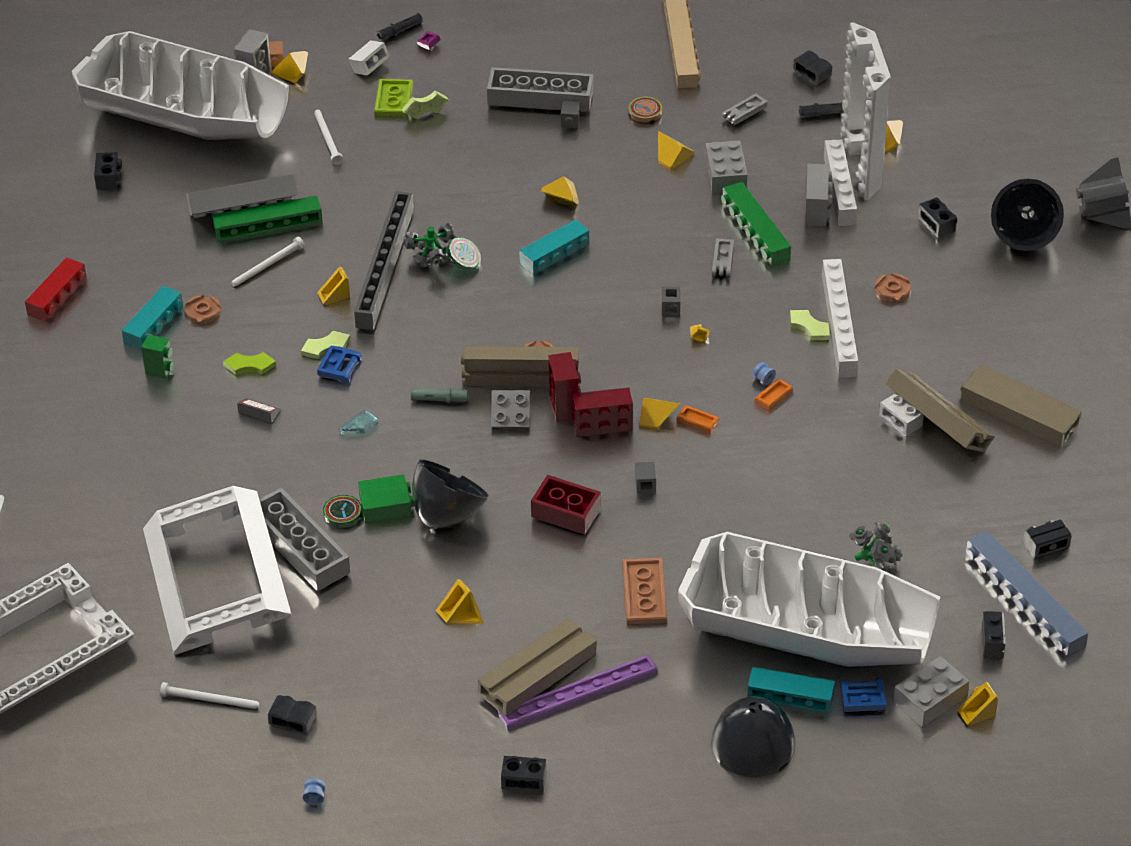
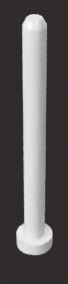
M315 110L314 115L332 155L331 161L334 165H340L344 160L343 156L336 149L321 111Z
M296 237L292 244L235 278L231 284L234 287L238 286L297 248L299 250L305 247L303 240L300 237Z
M163 682L160 688L161 697L174 695L250 709L259 708V702L254 700L171 687L166 682Z

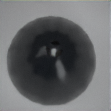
M1019 179L1009 183L999 191L992 204L991 222L995 233L1002 242L1017 250H1038L1048 245L1056 238L1063 225L1064 210L1059 195L1051 186L1037 179ZM1033 210V211H1034V214H1033V216L1031 217V216H1030V212ZM1022 213L1027 214V218L1023 217Z
M420 459L417 463L412 482L415 510L425 525L433 529H446L459 525L471 518L487 501L489 494L467 477L462 475L459 478L450 473V468L433 461Z
M756 696L741 698L729 705L719 716L711 739L712 751L717 761L729 767L731 772L747 777H763L777 773L783 765L791 761L796 745L794 730L787 714L771 700Z

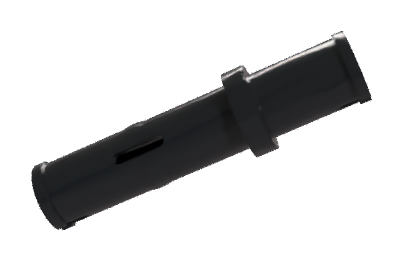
M417 13L376 31V36L379 41H383L391 36L395 37L398 33L423 23V18L420 13Z
M814 103V105L799 106L798 109L800 117L812 115L819 117V115L844 113L842 103L820 105Z

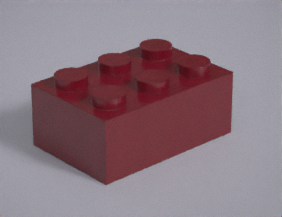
M571 352L548 355L549 397L556 422L573 420L572 394L581 393L580 386H578V384H581L580 372L576 373L578 370L577 361L572 358Z
M630 387L572 394L573 424L576 437L633 430V400Z
M550 475L545 477L531 499V517L584 535L601 509L600 491Z

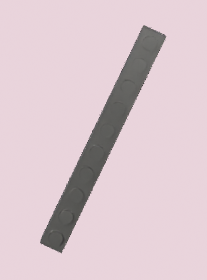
M395 191L354 311L355 328L374 330L405 232L414 210L413 193Z

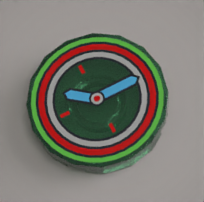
M454 238L446 248L448 258L450 257L452 260L451 263L461 270L469 271L476 268L480 263L481 253L478 247L466 238Z
M338 495L330 498L323 506V517L329 525L331 523L336 528H348L355 525L359 518L361 519L362 505L353 496Z

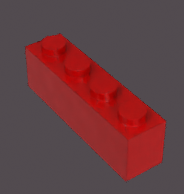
M66 257L25 301L27 315L46 322L64 304L65 300L75 292L76 288L85 281L87 274L84 263Z

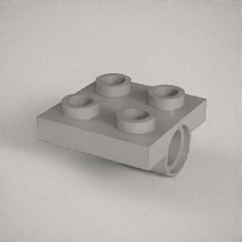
M492 390L491 429H530V390Z

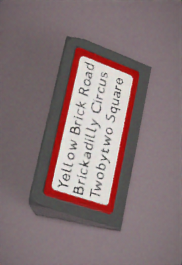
M248 398L237 403L239 413L270 423L274 421L281 411L280 408Z

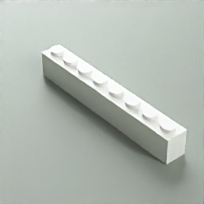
M841 259L823 260L822 280L838 378L857 377L858 357Z

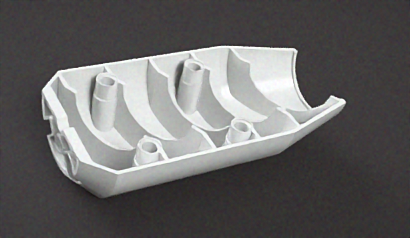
M131 31L106 36L92 50L91 56H86L72 70L74 82L83 102L87 106L205 140L267 138L271 136L278 128L284 116L289 94V85L245 62Z
M730 532L701 540L693 557L691 567L688 568L678 590L679 603L694 629L729 636L737 640L798 655L810 656L846 667L922 664L931 641L940 602V596L876 567Z

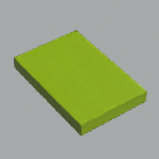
M379 79L374 116L409 117V115L402 111V108L412 97L413 80Z

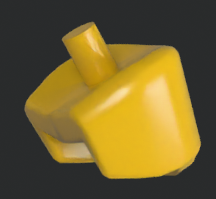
M701 324L691 326V338L698 342H704L708 338L709 330L702 328Z

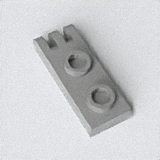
M755 93L722 113V117L736 125L766 108L768 101Z
M716 238L712 275H716V270H718L719 276H723V271H726V276H730L734 248L733 239Z

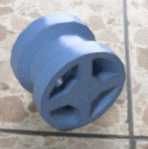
M761 362L754 368L752 376L754 379L760 380L761 384L767 386L774 380L776 371L773 368H768L766 363Z
M317 778L305 781V791L302 796L304 802L311 805H318L323 802V792L326 788L324 781Z

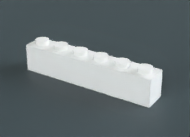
M825 140L824 160L825 164H829V172H832V182L829 183H832L831 194L838 226L856 225L857 207L843 141Z

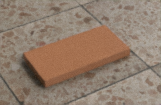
M662 558L622 559L627 625L667 623Z

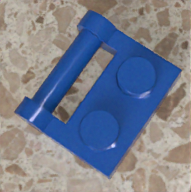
M331 345L317 369V375L339 380L342 384H348L351 379L350 375L363 356L358 351ZM347 358L351 359L345 371H340Z
M876 678L874 681L847 682V680H840L844 712L886 710L887 704L882 678Z

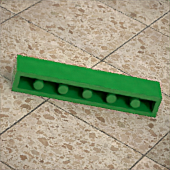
M739 182L723 187V195L721 196L723 205L727 206L730 214L736 218L739 226L745 230L747 237L751 238L756 249H759L762 253L763 258L771 266L791 260V245L744 183Z
M317 195L212 214L217 242L323 222L322 209Z

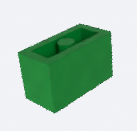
M148 335L141 346L145 374L166 379L168 374L173 371L175 364L172 360L173 350L170 346V339Z

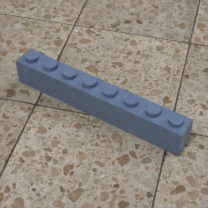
M987 530L968 539L966 549L968 558L973 560L980 570L991 578L995 585H998L1006 597L1010 598L1017 605L1018 609L1023 611L1033 624L1037 625L1044 636L1048 637L1058 650L1069 656L1086 647L1088 632Z

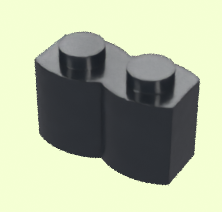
M808 50L794 59L793 69L816 85L832 76L833 66L831 63L819 58L812 51Z
M278 695L267 714L268 724L276 728L289 729L292 732L307 735L317 716L316 706L308 701H296L290 696Z

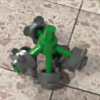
M446 223V226H440L438 234L434 232V227H428L427 233L423 237H418L417 233L405 232L404 244L407 249L415 250V247H418L420 250L423 249V252H417L416 255H413V261L417 266L430 267V262L434 265H439L453 259L450 248L448 246L442 247L438 241L439 238L444 243H448L449 240L456 238L450 223Z
M875 522L876 527L873 532L866 530L865 526L858 527L854 533L849 535L850 540H854L856 545L863 546L861 552L854 554L855 560H869L873 567L888 573L890 566L883 563L876 564L873 558L882 559L883 562L888 561L889 563H894V565L901 561L903 556L901 549H898L897 545L891 547V529L888 525L884 523L879 524L878 522ZM873 533H874L876 537H875V538L872 540V542L867 546V544L870 542L871 537L873 536Z

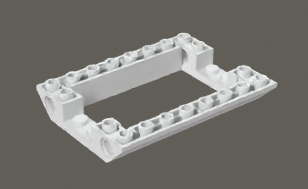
M853 22L850 23V30H847L849 44L846 45L848 58L845 59L847 72H844L846 86H843L845 100H842L844 113L841 114L843 127H840V135L844 137V147L848 149L849 155L861 154V164H858V170L855 172V181L859 183V193L863 195L864 201H867L882 186L891 76L875 31Z
M230 486L157 510L143 528L174 655L212 643L214 641L211 632L247 620L250 621L254 629L292 616L257 491ZM217 512L221 513L224 521L241 514L262 593L186 618L166 538L185 534L184 523Z
M69 563L0 600V636L64 600L98 636L1 691L0 714L135 637L134 633L113 610L106 612L92 597L90 585Z

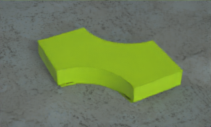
M264 352L253 356L235 353L223 361V366L236 376L245 372H255L263 375L276 366V361Z

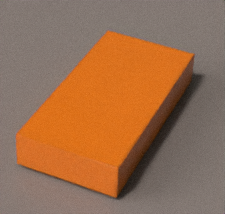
M778 378L754 398V403L769 412L793 392V386Z
M685 405L677 415L676 421L711 434L719 423V417Z

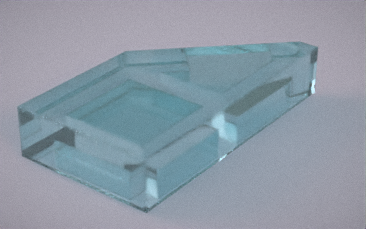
M363 410L341 425L339 432L341 434H345L347 431L365 433L378 424V419L368 411Z

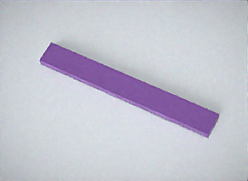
M648 654L531 698L508 716L503 715L500 711H498V714L508 730L657 674L658 668Z

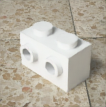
M370 40L348 60L354 73L369 75L390 56L384 42Z
M897 393L880 402L879 416L905 437L923 426L924 415Z

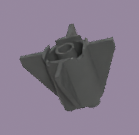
M1119 157L1110 159L1081 182L1079 188H1076V195L1078 199L1081 198L1082 205L1079 206L1081 216H1085L1089 220L1128 229L1131 228L1130 206L1126 207V203L1129 202V190H1127L1125 182L1121 183L1120 180L1124 177L1121 172Z

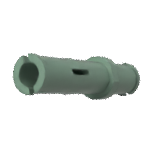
M411 388L410 397L411 400L446 401L447 403H451V401L468 402L469 392L468 390H452L451 388H447V390Z

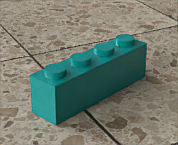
M575 219L519 250L520 264L534 275L590 244L589 230Z
M162 286L121 330L123 344L141 350V346L148 335L156 336L159 334L162 328L172 320L173 316L182 309L181 292Z
M752 667L747 697H763L777 705L830 714L835 681Z

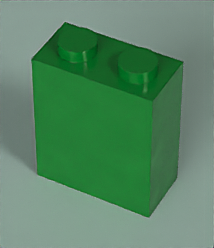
M404 474L358 481L359 497L365 523L412 516L411 508L414 507L413 496H409L411 486L410 482H406Z

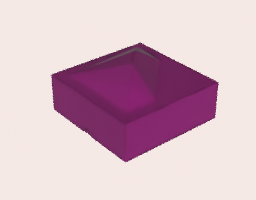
M427 31L417 40L418 46L430 50L441 39L439 35Z

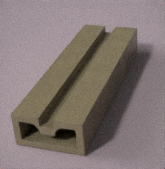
M465 346V353L461 354V365H464L461 370V376L465 378V386L549 387L548 355L571 352L572 358L577 361V373L579 372V347Z
M983 365L974 370L968 381H964L960 388L962 401L1060 447L1067 441L1069 434L1073 433L1080 425L1081 410Z
M895 369L890 374L889 380L886 383L889 388L962 446L985 453L995 438L994 435L916 374L906 373L899 369Z
M567 618L479 678L478 694L503 715L508 716L526 701L534 698L596 655L597 640L586 631L582 633L580 625Z

